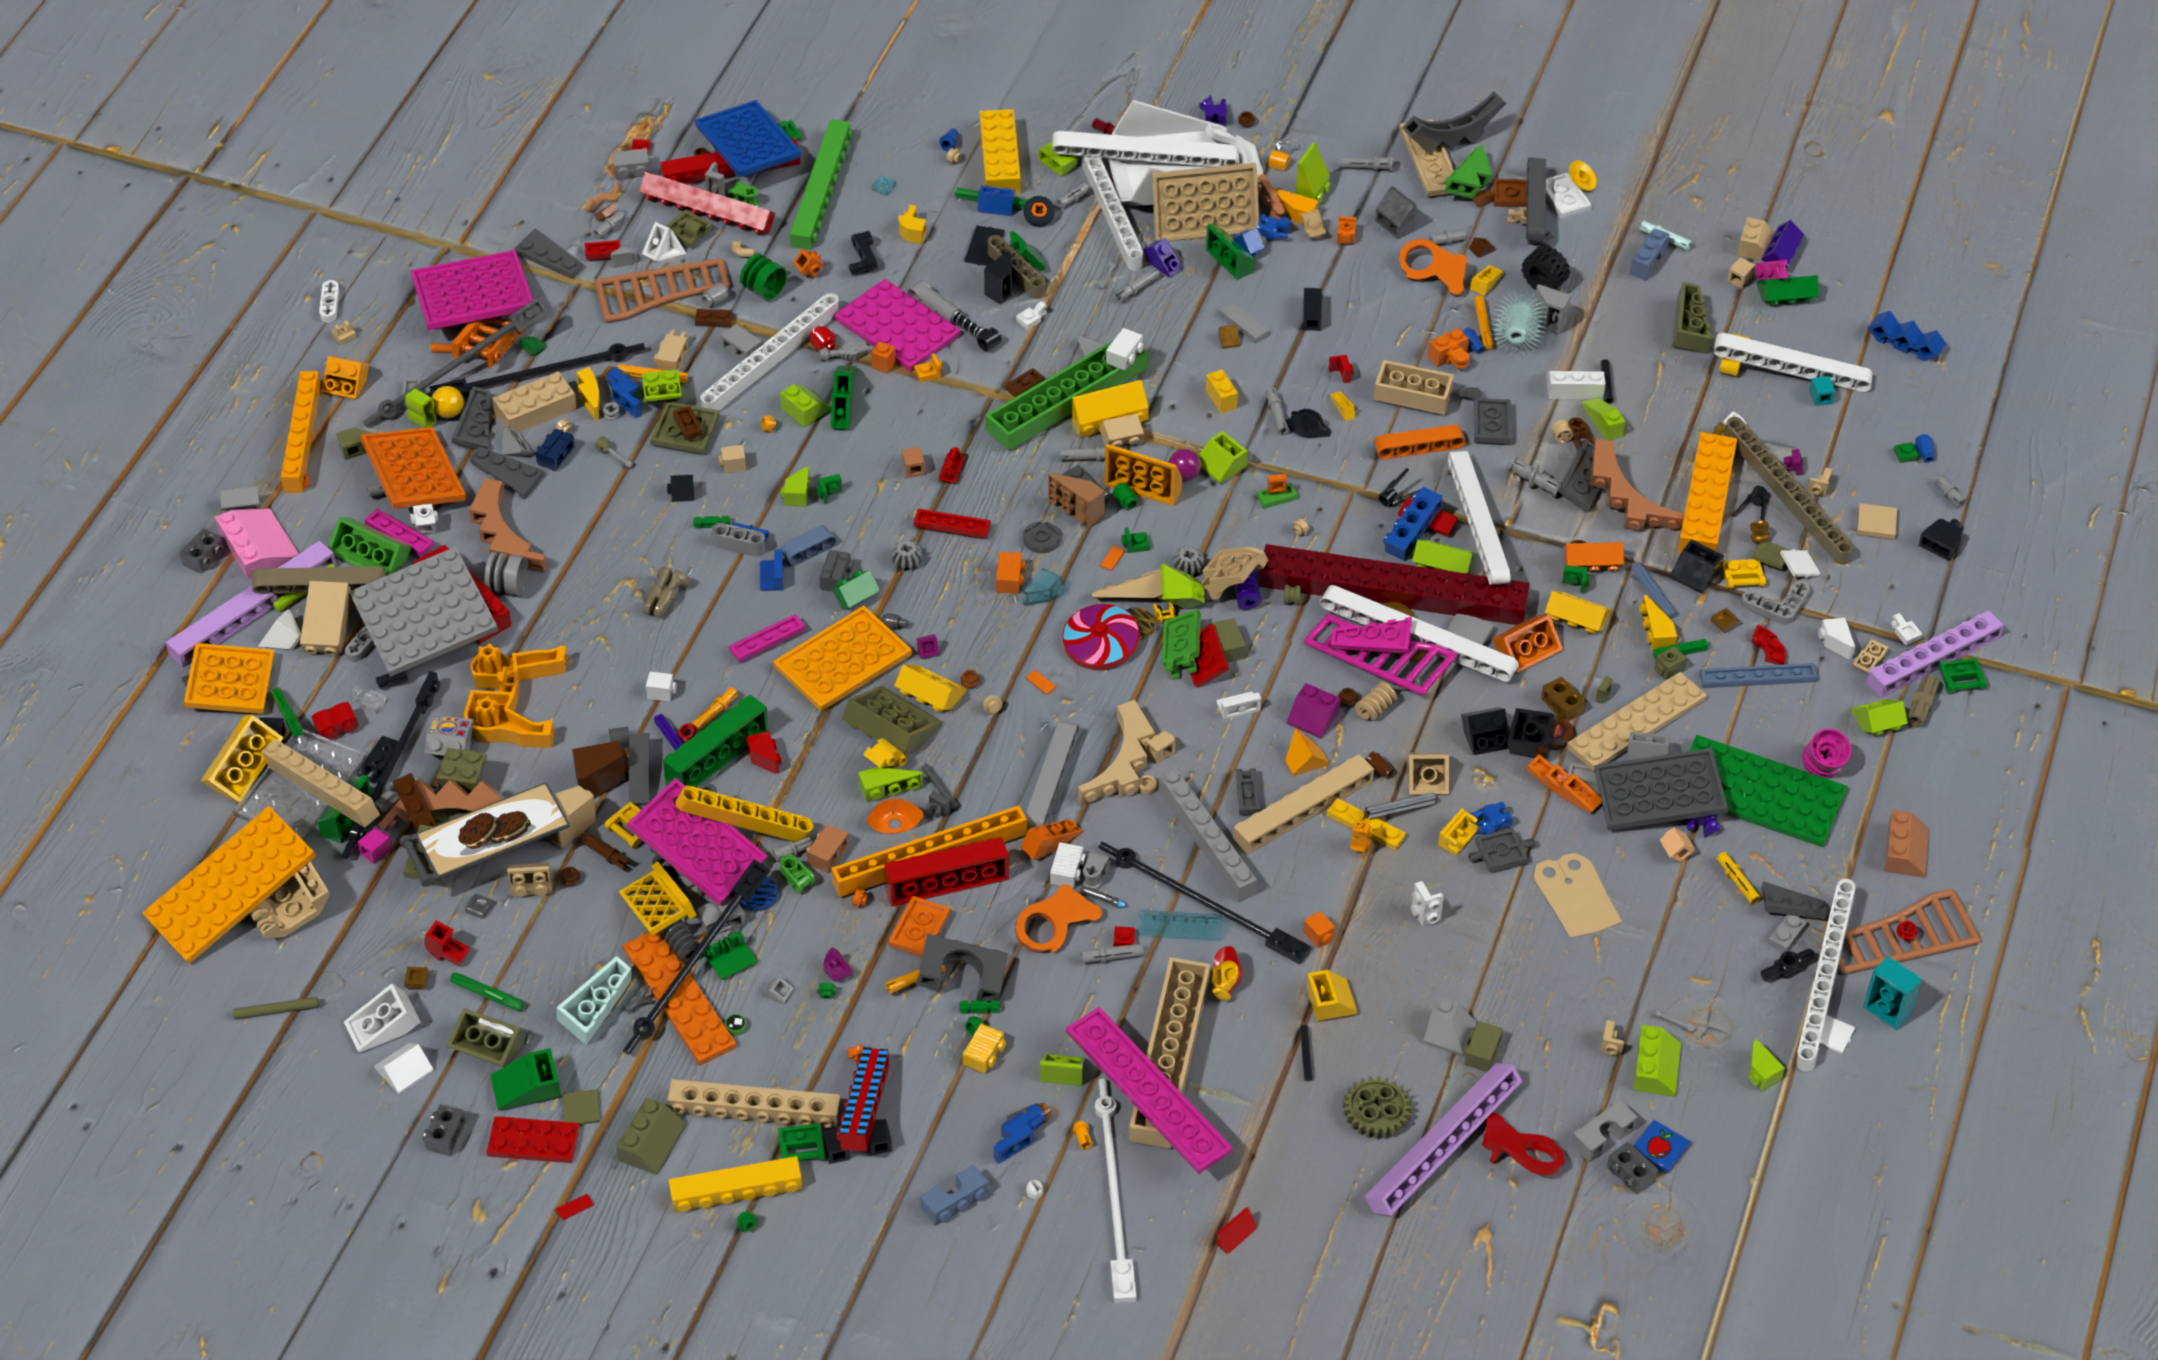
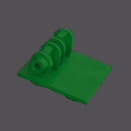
M734 932L728 938L723 937V941L719 939L716 943L709 945L703 953L721 980L758 963L743 942L744 936L742 932Z

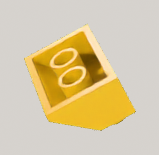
M1561 591L1551 592L1545 613L1550 614L1551 619L1560 621V618L1567 620L1566 624L1578 627V624L1585 626V631L1594 634L1596 631L1603 630L1612 612L1610 608Z
M902 665L894 685L900 689V693L907 696L913 695L916 697L915 700L923 704L928 702L933 705V709L940 712L951 710L967 691V688L920 665Z

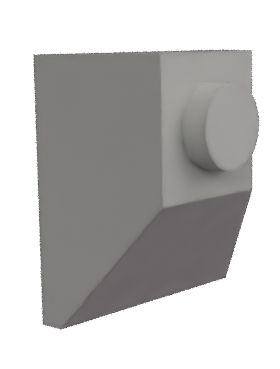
M1438 997L1431 1013L1423 1043L1463 1056L1465 1045L1469 1042L1470 1032L1472 1028H1475L1476 1021L1459 1003Z

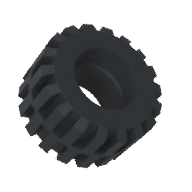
M1539 246L1523 260L1524 262L1521 265L1523 267L1521 268L1524 273L1523 277L1533 289H1536L1539 284L1557 290L1569 278L1570 267L1567 264L1566 258L1562 256L1561 252L1559 253L1557 249L1551 246Z

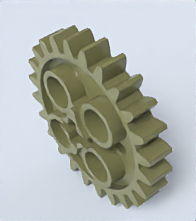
M1369 1076V1081L1366 1082L1361 1078L1360 1084L1354 1082L1353 1088H1348V1094L1344 1095L1343 1115L1347 1116V1123L1352 1122V1129L1359 1127V1134L1366 1131V1137L1373 1133L1374 1138L1377 1139L1378 1134H1381L1383 1138H1386V1133L1394 1136L1395 1130L1401 1132L1402 1126H1407V1121H1410L1412 1113L1411 1099L1408 1098V1092H1403V1086L1396 1087L1397 1081H1393L1390 1084L1388 1083V1077L1381 1081L1380 1076L1377 1077V1080H1373Z

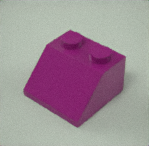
M1305 683L1296 696L1286 724L1321 739L1339 714L1341 698Z

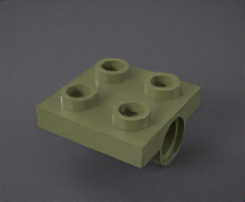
M684 210L666 227L673 231L680 243L692 248L713 229V224Z

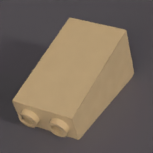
M310 581L300 639L303 652L308 654L325 653L327 655L342 654L354 607L348 583Z

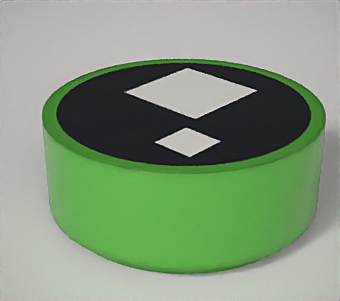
M733 1014L727 1017L725 1027L731 1035H740L746 1030V1020L742 1015Z

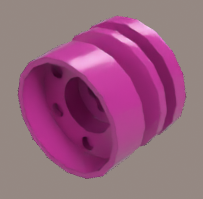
M1830 728L1820 730L1812 737L1802 753V762L1805 769L1817 776L1826 779L1832 778L1839 773L1851 756L1850 742L1838 730Z

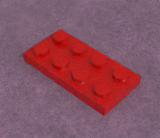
M494 1116L487 1147V1157L573 1163L580 1129L579 1123Z

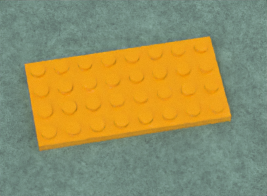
M267 806L144 910L142 914L183 959L190 964L317 855L270 806Z

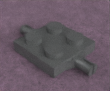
M1514 828L1478 836L1475 843L1479 851L1468 853V858L1470 861L1482 859L1489 872L1527 864L1528 857L1524 848L1535 846L1534 838L1521 840Z

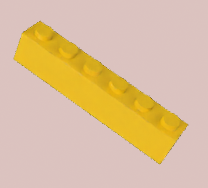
M795 1156L669 1179V1187L674 1212H686L691 1209L708 1208L713 1205L730 1204L735 1201L752 1200L757 1197H770L785 1192L792 1193L802 1190V1178L798 1158Z

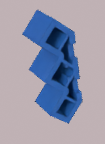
M1891 311L1877 314L1868 326V329L1878 342L1882 344L1887 342L1894 345V349L1906 354L1908 352L1917 355L1918 359L1923 361L1938 357L1946 345L1937 330L1923 334L1914 320L1899 324Z

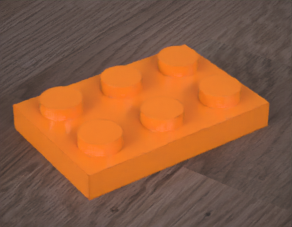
M912 896L888 941V946L921 957L927 934H940L951 913V909Z

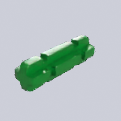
M704 516V518L694 517L693 519L695 528H702V526L705 528L713 527L718 523L730 525V516H722V518H719V516Z
M971 1000V1003H968V1001L959 1002L960 1013H968V1011H971V1013H988V1010H991V1013L1000 1011L999 1000H991V1002H988V1000Z

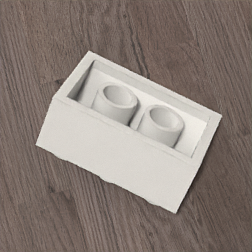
M1546 371L1548 399L1591 400L1600 398L1603 400L1605 390L1604 372Z

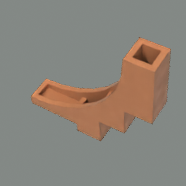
M1595 439L1592 449L1590 486L1608 488L1607 507L1625 509L1624 528L1643 530L1644 524L1653 527L1680 529L1684 513L1661 507L1638 493L1625 479L1617 464L1614 441Z

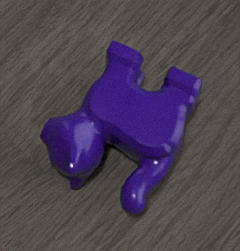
M1209 95L1208 98L1199 104V108L1204 111L1205 121L1213 123V120H1218V125L1225 127L1228 114L1226 100L1222 99L1220 105H1213L1212 97Z
M1717 815L1688 819L1687 830H1693L1695 824L1703 825L1704 838H1706L1708 835H1712L1720 830V825L1716 821Z

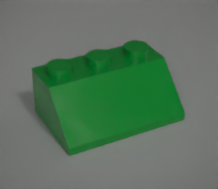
M1211 223L1207 224L1206 251L1236 280L1253 273L1255 267L1254 257L1224 229Z
M1818 275L1756 281L1762 302L1768 301V305L1779 304V300H1786V303L1797 302V298H1803V301H1814V297H1819Z
M362 775L349 781V785L371 797L372 793L367 775ZM329 806L327 812L318 820L320 836L341 844L350 833L352 825L356 822Z

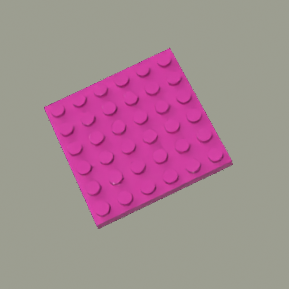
M515 250L410 270L428 330H438L442 327L457 326L462 323L492 319L502 315L508 316L533 300Z

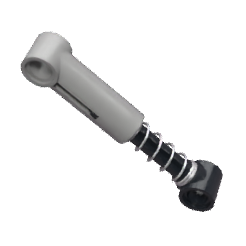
M920 280L907 289L908 295L951 324H957L958 327H962L963 331H968L969 335H974L978 346L983 351L988 352L1001 343L1002 337L995 328H981V325H976L975 321H970L969 317L966 318L960 308L933 291L925 280Z

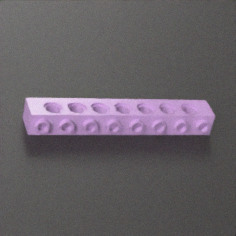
M1989 610L1983 614L1980 613L1973 619L1964 621L1959 626L1953 629L1950 628L1945 633L1934 636L1929 641L1923 644L1920 643L1915 648L1904 651L1893 659H1888L1884 664L1878 667L1874 666L1868 673L1867 684L1880 698H1883L1938 670L1939 662L1957 660L1999 639L2004 624Z

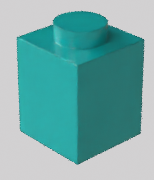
M1830 376L1812 378L1809 392L1814 405L1833 404L1835 389Z

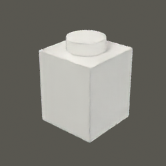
M650 672L646 683L647 699L670 701L672 694L676 693L677 687L676 682L673 681V674Z

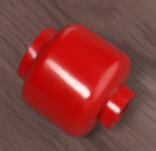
M817 326L811 331L810 343L818 351L823 348L828 350L835 348L836 335L828 327Z

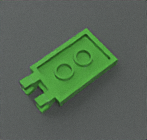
M1198 609L1164 621L1162 664L1167 673L1171 672L1173 680L1180 677L1179 665L1188 666L1189 674L1197 672L1194 658L1199 656L1201 613Z

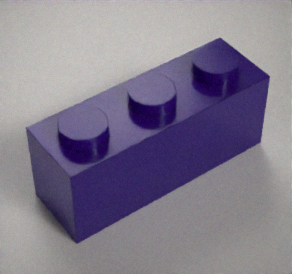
M1791 219L1778 226L1761 257L1763 262L1787 260L1788 265H1786V269L1789 267V262L1795 256V251L1802 243L1801 239L1804 236V233Z

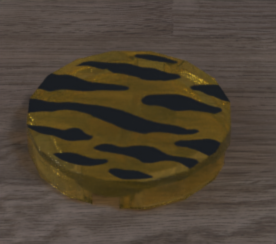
M1142 608L1127 609L1137 621L1140 640L1146 639L1148 635L1154 632V616L1151 612Z

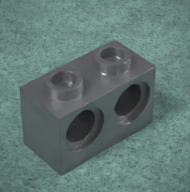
M203 528L179 552L182 565L201 574L222 554L224 550L222 537Z
M439 1104L437 1111L432 1113L429 1128L425 1129L423 1134V1141H425L427 1151L451 1156L466 1123L463 1109Z
M1628 1141L1609 1155L1607 1163L1609 1171L1620 1178L1624 1185L1638 1195L1656 1181L1658 1169Z

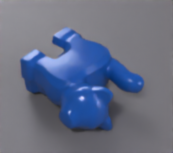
M1262 214L1260 217L1262 222L1257 224V230L1261 236L1268 240L1275 238L1287 239V234L1291 233V221L1287 217L1277 219L1266 217L1265 214Z
M1503 801L1497 804L1485 805L1476 812L1470 813L1477 819L1482 816L1484 820L1478 822L1479 828L1476 834L1486 835L1502 828H1511L1513 817L1510 812L1504 814L1503 810L1506 809V805Z

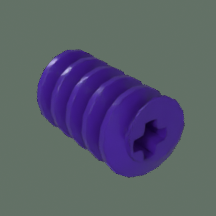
M1252 571L1243 583L1234 585L1238 607L1242 610H1249L1261 603L1257 575Z

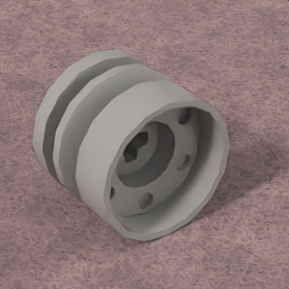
M491 552L485 569V586L491 592L495 590L500 593L505 589L506 594L521 595L527 579V558L513 554L508 559L506 553Z

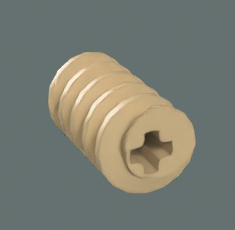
M1381 681L1355 704V710L1360 718L1375 720L1377 716L1382 714V711H1385L1387 707L1392 705V702L1397 701V695L1387 682Z

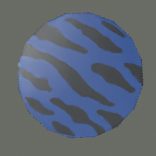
M766 877L749 902L746 903L742 900L740 902L741 906L751 911H754V909L761 911L771 907L777 899L776 884L771 878Z

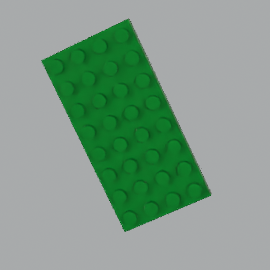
M1696 734L1689 751L1712 748L1728 807V813L1724 814L1824 847L1847 791V785Z

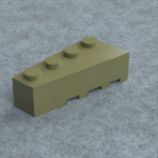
M1682 282L1677 295L1672 346L1708 354L1713 337L1709 331L1710 324L1707 322V312L1703 306L1704 300L1700 285Z

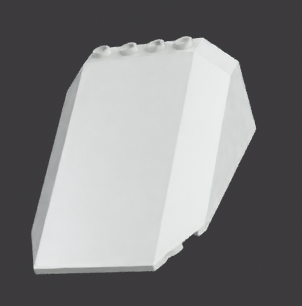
M1132 100L1112 132V135L1235 145L1239 148V164L1256 163L1257 177L1264 174L1255 145L1244 140L1239 135L1235 137L1226 132L1227 128L1139 101ZM1108 158L1118 198L1121 203L1132 206L1153 204L1152 173L1213 167Z

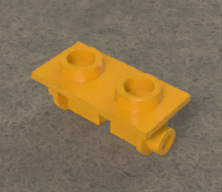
M1368 818L1367 823L1356 821L1352 825L1350 848L1354 852H1363V858H1365L1366 850L1370 851L1371 839L1369 838L1372 836L1373 826H1369L1370 818Z

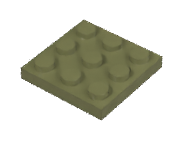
M667 401L650 439L651 445L704 454L719 420L720 411ZM690 406L702 429L703 435L685 440L673 417V410Z

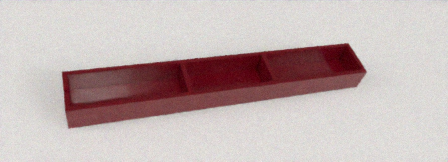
M1265 544L1264 552L1268 562L1264 568L1260 569L1259 587L1285 591V585L1290 587L1300 585V593L1323 596L1327 588L1334 585L1379 604L1398 602L1412 610L1452 616L1463 614L1486 621L1519 625L1524 622L1529 590L1528 582L1510 580L1509 584L1490 585L1487 576Z

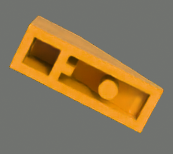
M1273 187L1283 205L1284 214L1294 222L1303 224L1301 214L1318 209L1319 200Z

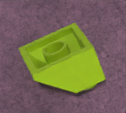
M1160 564L1164 601L1185 609L1205 603L1203 584L1184 571L1166 564Z

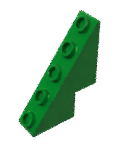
M838 365L834 371V390L831 393V428H836L837 430L849 429L857 366Z

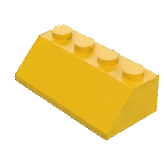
M1142 380L1072 397V424L1079 438L1100 433L1099 428L1104 420L1137 414L1140 422L1147 421L1149 407Z
M243 716L200 781L215 792L240 803L267 763L261 751L275 739L281 742L283 737L255 716Z

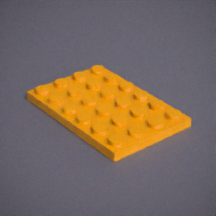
M863 605L774 660L773 667L819 711H823L911 656L912 649Z

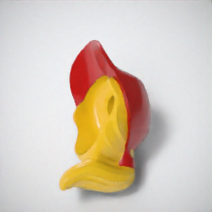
M1232 946L1221 948L1217 951L1214 958L1212 983L1215 988L1212 992L1222 1001L1230 1000L1232 990L1239 986L1243 977V967L1238 960L1235 948Z

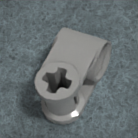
M1092 851L1089 853L1083 868L1085 876L1083 886L1095 890L1100 888L1105 874L1108 872L1111 856Z

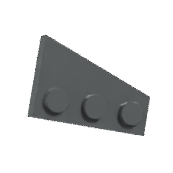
M1763 881L1761 890L1765 912L1826 919L1827 908L1824 900Z

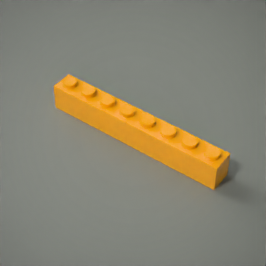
M300 371L281 472L284 493H303L304 474L307 471L322 387L319 371Z

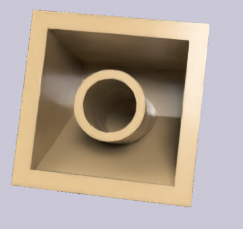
M580 786L554 794L569 821L570 827L546 838L560 849L567 846L597 821L594 796L589 790H584Z

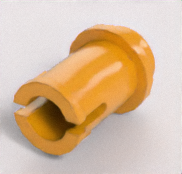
M1084 1121L1076 1122L1072 1131L1077 1137L1079 1148L1082 1150L1084 1147L1085 1150L1089 1149L1093 1145L1088 1132L1089 1126Z

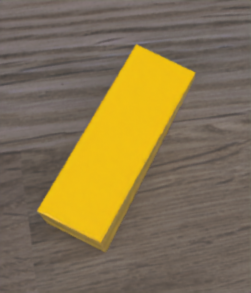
M1341 391L1330 394L1344 421L1355 419L1354 405Z

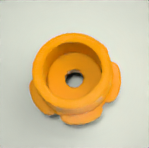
M771 415L763 416L761 419L762 430L770 433L772 429H775V418H772Z

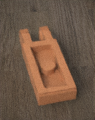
M1258 175V193L1264 205L1270 211L1269 216L1277 219L1282 218L1285 210L1266 175Z

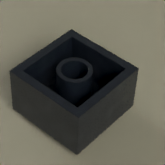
M1516 708L1507 741L1509 752L1511 754L1536 757L1540 754L1543 758L1548 759L1557 726L1555 714Z

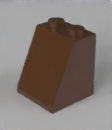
M620 741L572 749L578 786L584 790H589L593 794L594 799L626 781L625 773L629 772L625 748H621Z

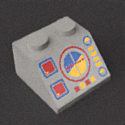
M434 715L427 732L425 754L445 756L447 748L470 751L474 719Z

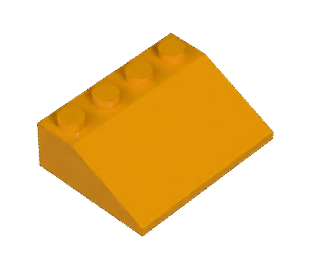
M1106 444V486L1114 488L1119 483H1127L1136 495L1174 506L1182 492V477L1177 465Z

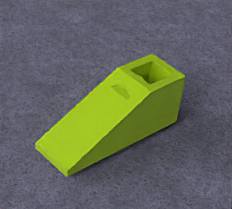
M875 767L858 772L859 787L866 802L923 786L921 771Z

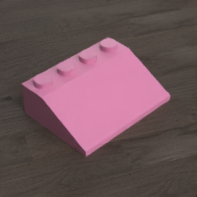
M271 509L231 510L215 517L218 533L248 580L252 579L253 570L278 568L299 554Z

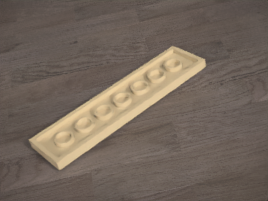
M1679 672L1567 742L1566 748L1594 772V765L1606 764L1628 750L1630 732L1654 734L1707 699V694L1684 674Z

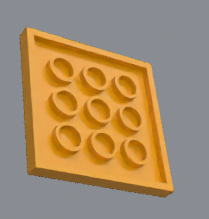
M196 643L184 698V707L264 714L274 660V650Z

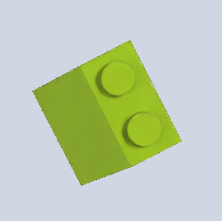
M793 384L780 392L781 408L803 427L808 426L831 411V406L807 387Z
M1882 699L1851 708L1862 730L1872 735L1882 734L1885 729L1890 731L1901 729V725L1908 724L1904 703L1901 700Z

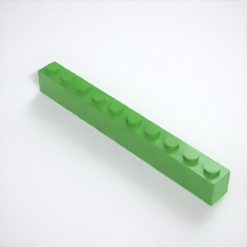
M832 119L829 121L790 232V247L811 250L813 243L817 242V231L820 232L821 220L825 218V208L829 207V197L833 195V185L837 184V173L840 174L841 162L845 160V151L849 149V139L852 140L853 129H850V122Z

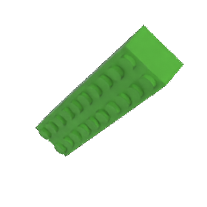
M1111 341L986 414L985 430L1009 451L1072 414V397L1121 385L1148 369L1149 352L1143 348L1142 352L1138 353L1135 357L1134 363L1129 365L1126 370H1122L1106 363V350L1113 342Z

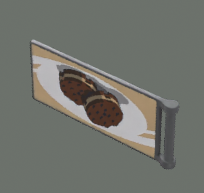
M545 782L416 834L404 835L399 841L409 854L420 876L422 886L427 887L436 880L570 827V824L548 783ZM418 841L434 872L433 874H428L413 846L414 842Z

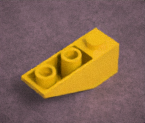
M1644 595L1642 603L1639 604L1640 614H1643V628L1647 629V643H1650L1652 651L1655 648L1675 645L1677 634L1674 622L1647 595Z

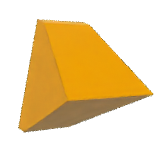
M1295 727L1285 759V763L1293 777L1329 765V761L1322 749Z

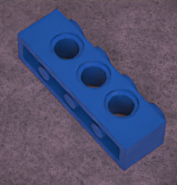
M1425 487L1416 492L1412 503L1405 507L1403 516L1394 523L1391 533L1386 534L1383 541L1385 543V552L1405 561L1416 545L1417 540L1421 538L1443 506L1442 495Z

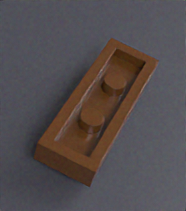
M412 773L392 782L417 832L420 825H438Z

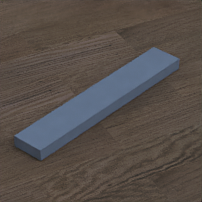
M1814 663L1700 669L1699 671L1702 688L1817 682L1818 680Z

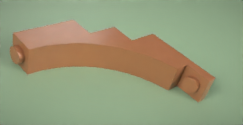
M485 478L469 509L471 523L481 524L479 528L481 542L491 544L489 548L490 554L491 552L506 553L508 559L513 554L525 556L527 558L528 570L545 573L547 569L546 555L532 552L531 544L513 533L501 517L500 507L504 497L503 482Z
M419 778L416 780L431 811L443 808L474 811L505 798L484 779L477 784L470 794L452 778L439 792H436L423 779ZM401 799L378 824L383 830L388 826L392 828L399 820L397 816L405 822L411 819Z

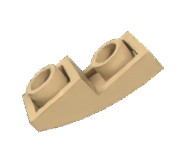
M1871 639L1866 648L1860 652L1853 666L1869 673L1871 668L1879 665L1887 654L1889 647Z

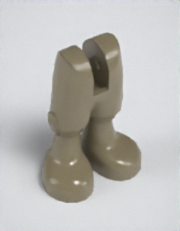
M661 567L658 570V582L650 589L643 613L652 615L654 612L655 617L662 618L672 601L676 598L675 590L677 588L686 589L689 587L691 581L688 576L679 570H675L673 573L669 567Z

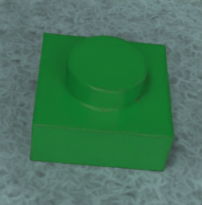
M1912 442L1898 444L1894 447V452L1900 463L1918 460L1919 455Z

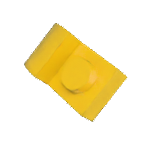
M910 205L908 211L904 212V216L899 215L898 217L899 234L906 241L922 244L926 235V219L917 218V205Z

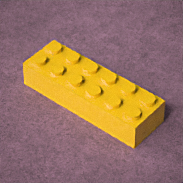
M1014 109L980 111V135L985 186L1015 189V194H1021Z

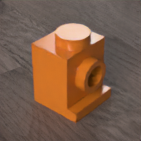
M1339 216L1337 243L1354 245L1356 217Z

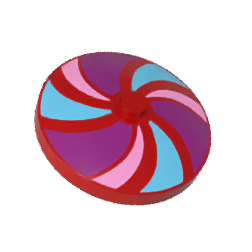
M1094 604L1080 609L1069 618L1063 629L1062 638L1066 654L1073 662L1087 669L1105 670L1117 667L1133 656L1139 645L1140 634L1137 621L1124 608L1112 604Z

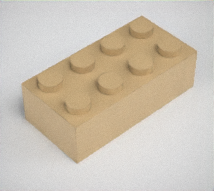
M1383 360L1375 383L1373 400L1445 415L1453 390L1454 375Z
M559 371L493 397L494 412L503 426L519 432L577 409L575 393Z

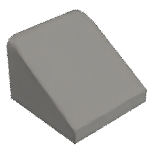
M622 246L612 252V267L617 268L634 264L633 252L626 246Z
M778 975L771 981L763 995L784 1004L794 990V987Z

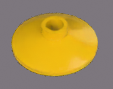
M1579 160L1570 163L1569 175L1575 185L1585 191L1593 190L1597 184L1593 170L1586 163Z

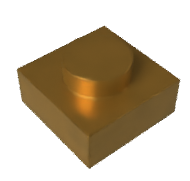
M1725 608L1712 615L1711 622L1724 633L1738 625L1739 619Z
M407 967L404 980L405 988L426 989L429 974L428 967Z

